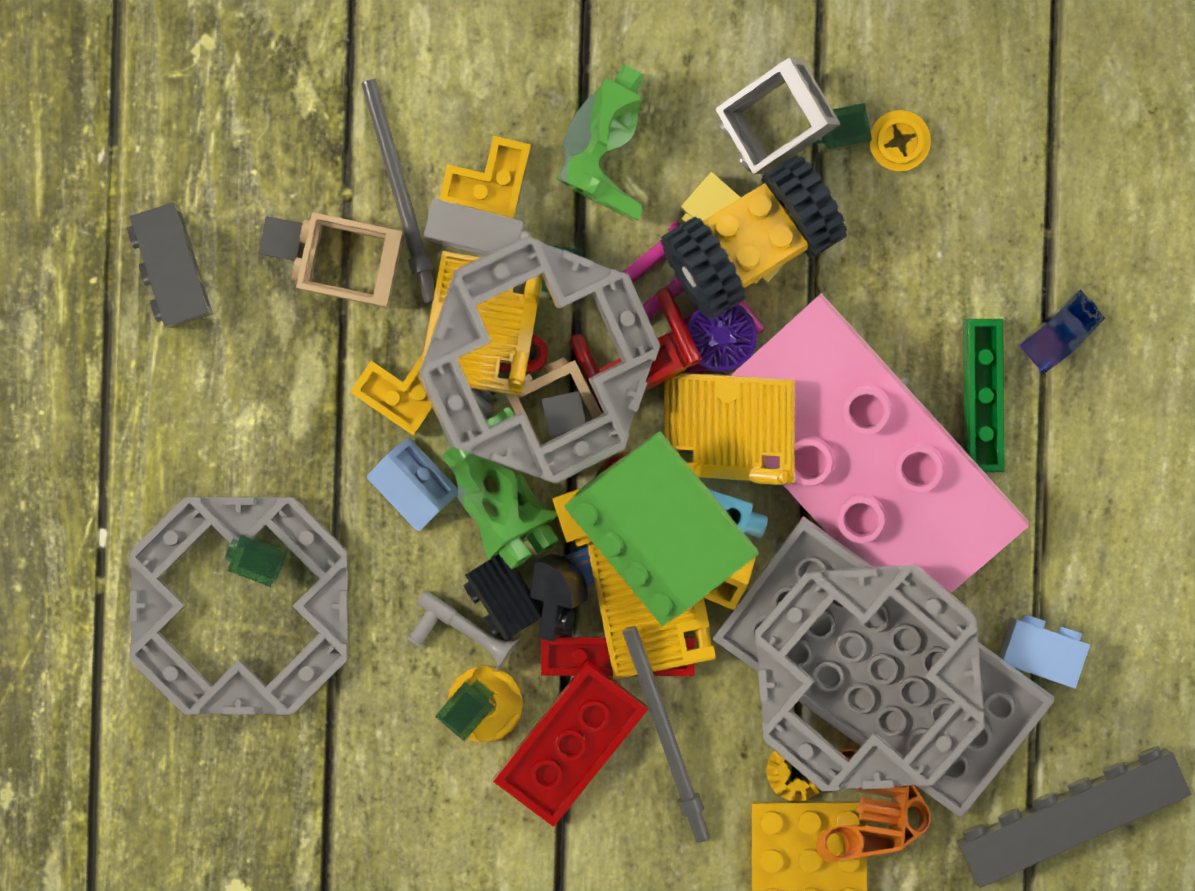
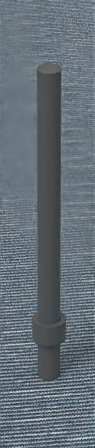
M376 79L362 82L361 85L412 258L408 262L412 275L417 276L424 303L433 302L436 288L431 270H434L431 255L425 252Z
M637 626L628 627L622 633L680 796L678 804L682 816L688 818L695 841L697 843L704 842L710 838L701 812L704 810L699 793L694 792Z

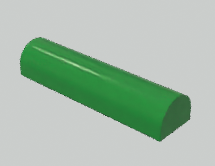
M963 319L964 450L985 473L1005 472L1003 319Z

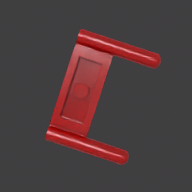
M668 288L658 290L656 298L672 333H667L657 338L660 348L655 361H652L646 379L648 383L645 391L687 370V367L697 365L702 361L673 295ZM575 334L570 338V345L598 407L603 412L589 378L621 363L622 360L619 358L600 368L601 370L599 371L583 335Z

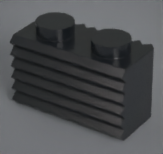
M500 554L465 574L468 582L463 586L474 604L481 601L489 614L483 618L495 637L502 634L504 639L507 640L542 618L543 609L536 599L530 598L531 590L517 568L511 570Z

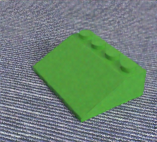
M661 431L585 484L563 506L661 626L688 610L759 554V551Z

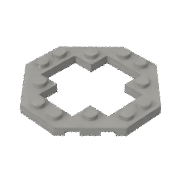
M523 237L455 270L418 376L452 447L552 483H558L625 449L629 437L628 431L634 413L638 411L648 383L646 379L652 361H655L660 344L628 274L615 269H609L581 256L544 244L534 238ZM541 274L556 308H562L586 295L592 294L622 362L589 378L604 414L539 446L529 422L522 412L488 428L457 358L492 342L476 309V305Z
M184 497L130 551V661L184 715H293L348 660V551L295 497ZM211 526L238 552L267 526L319 578L293 605L319 634L267 686L241 659L212 685L160 633L186 606L160 577Z
M917 564L807 571L755 631L764 741L822 791H839L840 789L894 788V786L906 785L933 786L985 728L977 616ZM892 596L949 645L946 651L925 673V677L951 698L953 702L905 756H902L874 731L849 760L791 710L815 680L792 661L787 654L834 599L863 624H866L888 597Z

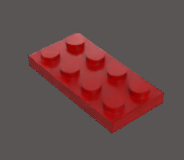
M587 660L493 777V782L554 827L648 711V706Z

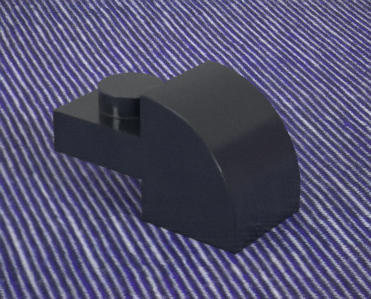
M552 553L536 560L534 565L530 598L544 601L539 638L553 642L568 634L575 620V611L572 608L588 600L586 581L578 567L567 558Z

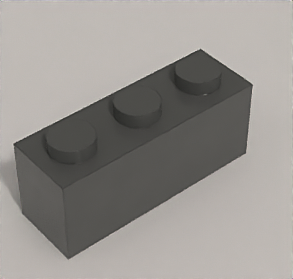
M172 202L131 215L132 226L127 227V231L133 248H140L144 262L139 264V270L146 286L151 284L155 299L150 300V305L155 320L157 322L162 321L164 327L172 328L213 315L180 206Z

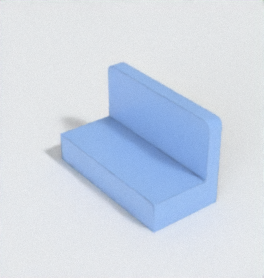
M409 436L390 451L367 475V479L417 531H420L458 495V488Z

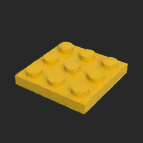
M860 801L751 802V890L867 891V858L829 863L819 856L816 848L818 836L828 828L842 825L857 827L867 825V821L858 820L857 806L860 805ZM831 834L827 840V847L832 854L839 856L844 850V841L839 835Z

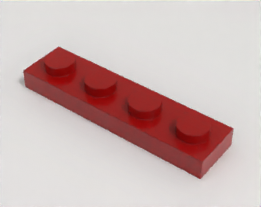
M562 636L553 642L541 639V676H575L587 660L606 675L613 676L606 636ZM684 637L687 651L694 650L695 638ZM695 663L654 671L653 675L695 676Z

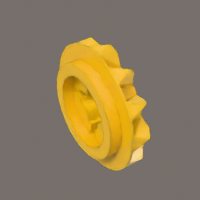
M905 110L888 112L881 116L872 127L869 135L870 152L880 166L894 172L911 170L922 163L929 152L931 144L929 129L925 122L912 112ZM893 126H895L896 131H899L901 136L915 135L914 138H911L905 144L906 157H904L903 152H900L898 147L885 148L884 146L894 138Z
M776 750L771 753L767 762L766 774L771 788L777 795L789 801H807L820 793L821 789L811 781L807 783L798 777L786 784L791 773L788 765L784 762L786 759Z

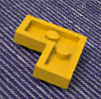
M493 136L485 173L447 164L439 200L514 218L531 144Z
M423 353L404 381H401L371 361L350 391L351 394L412 435H415L433 408L418 376Z

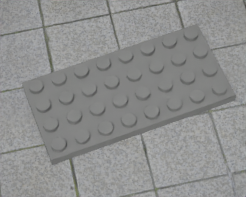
M803 516L738 602L735 610H732L714 634L713 640L758 672L759 665L755 631L807 571L867 568L873 566ZM892 596L888 597L866 624H863L834 599L787 654L792 661L815 680L798 701L860 746L875 731L902 756H905L953 702L951 698L925 677V673L946 651L949 645ZM980 643L979 655L985 728L933 786H917L961 818L1054 703L1053 695Z

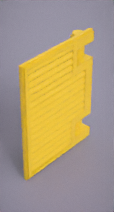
M442 251L422 363L455 270L481 257ZM541 274L526 281L524 295L513 293V288L476 305V309L492 342L457 358L470 388L522 397L543 278ZM500 363L511 364L509 380L498 378Z
M680 373L664 381V436L678 453L679 450H693L694 462L687 464L697 477L753 481L754 483L773 485L794 484L795 379ZM764 455L780 456V468H764Z
M593 542L587 543L614 679L637 675L622 633L624 629L631 626H637L652 672L716 659L704 597L688 610L661 626ZM694 630L698 649L687 651L683 632Z

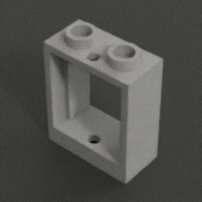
M787 58L715 108L721 118L719 120L721 130L729 139L734 140L740 151L737 154L739 161L747 171H752L753 174L769 172L841 125L803 59ZM786 82L812 127L767 157L742 112Z
M434 198L432 199L423 235L428 242L483 256L523 237H531L530 232L525 231L526 226L522 220Z

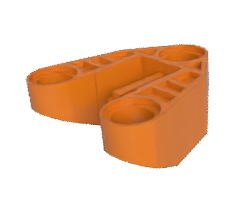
M845 749L839 752L850 760L857 750ZM915 785L877 789L850 788L856 790V792L891 798V802L861 797L860 805L857 806L858 820L887 824L889 829L867 825L862 827L835 826L820 833L816 841V848L819 856L829 863L869 858L901 851L928 829L931 821L929 808ZM908 808L914 809L919 815V824L916 829H912L908 823ZM831 834L839 835L844 841V850L839 856L832 854L827 847V840Z

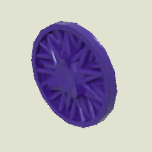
M738 304L713 320H709L698 309L692 314L687 325L702 358L699 365L711 371L727 372L740 367L751 357L757 344V329L754 320L744 307Z

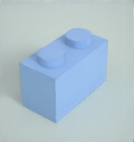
M1026 614L1023 615L1022 621L1011 618L998 657L1016 669L1076 689L1090 644L1080 641L1082 633L1060 626L1058 633L1044 629L1046 621Z

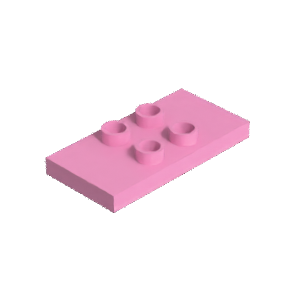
M822 293L730 375L795 379V483L783 485L827 534L873 567L917 564L948 592L952 593L1028 528L1029 521ZM764 455V465L768 469H779L780 456Z

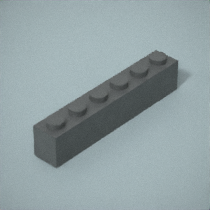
M1159 746L1149 748L1139 753V760L1131 764L1125 765L1124 762L1113 764L1103 770L1104 776L1090 781L1089 777L1079 779L1069 784V791L1056 797L1054 793L1043 795L1033 801L1034 806L1020 812L1019 808L1012 809L997 817L999 822L985 828L984 824H978L963 832L964 837L957 840V844L974 882L979 888H982L1192 795L1173 752L1166 748L1160 750Z

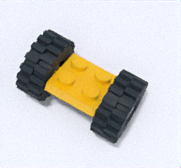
M795 155L765 173L761 179L763 185L702 221L695 216L661 237L662 249L668 257L667 261L670 267L675 271L678 281L680 280L684 291L690 295L694 305L698 306L700 312L706 315L709 320H713L746 299L745 287L801 253H806L807 257L814 258L847 237V227L843 223L845 220L838 211L839 206L836 200L832 199L831 191L823 184L818 172L815 173L813 166L809 162L806 163L802 156Z

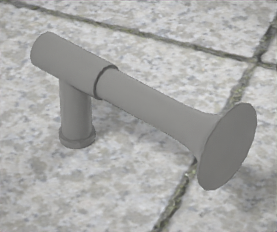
M426 590L416 603L426 612L412 634L407 638L410 642L422 648L424 640L439 619L490 652L496 660L497 672L508 660L519 641V638L514 641H505L492 636Z

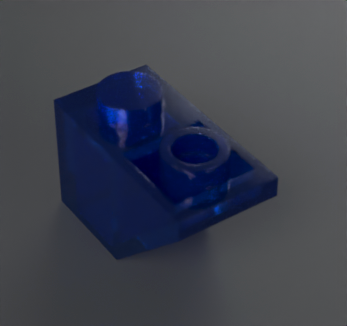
M1080 289L1039 324L1019 346L1040 371L1045 374L1072 354L1100 325L1105 317L1099 311L1097 305L1088 299Z

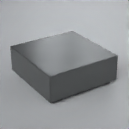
M266 216L259 254L295 261L300 253V233L303 223Z
M579 391L541 399L549 437L562 435L586 423Z

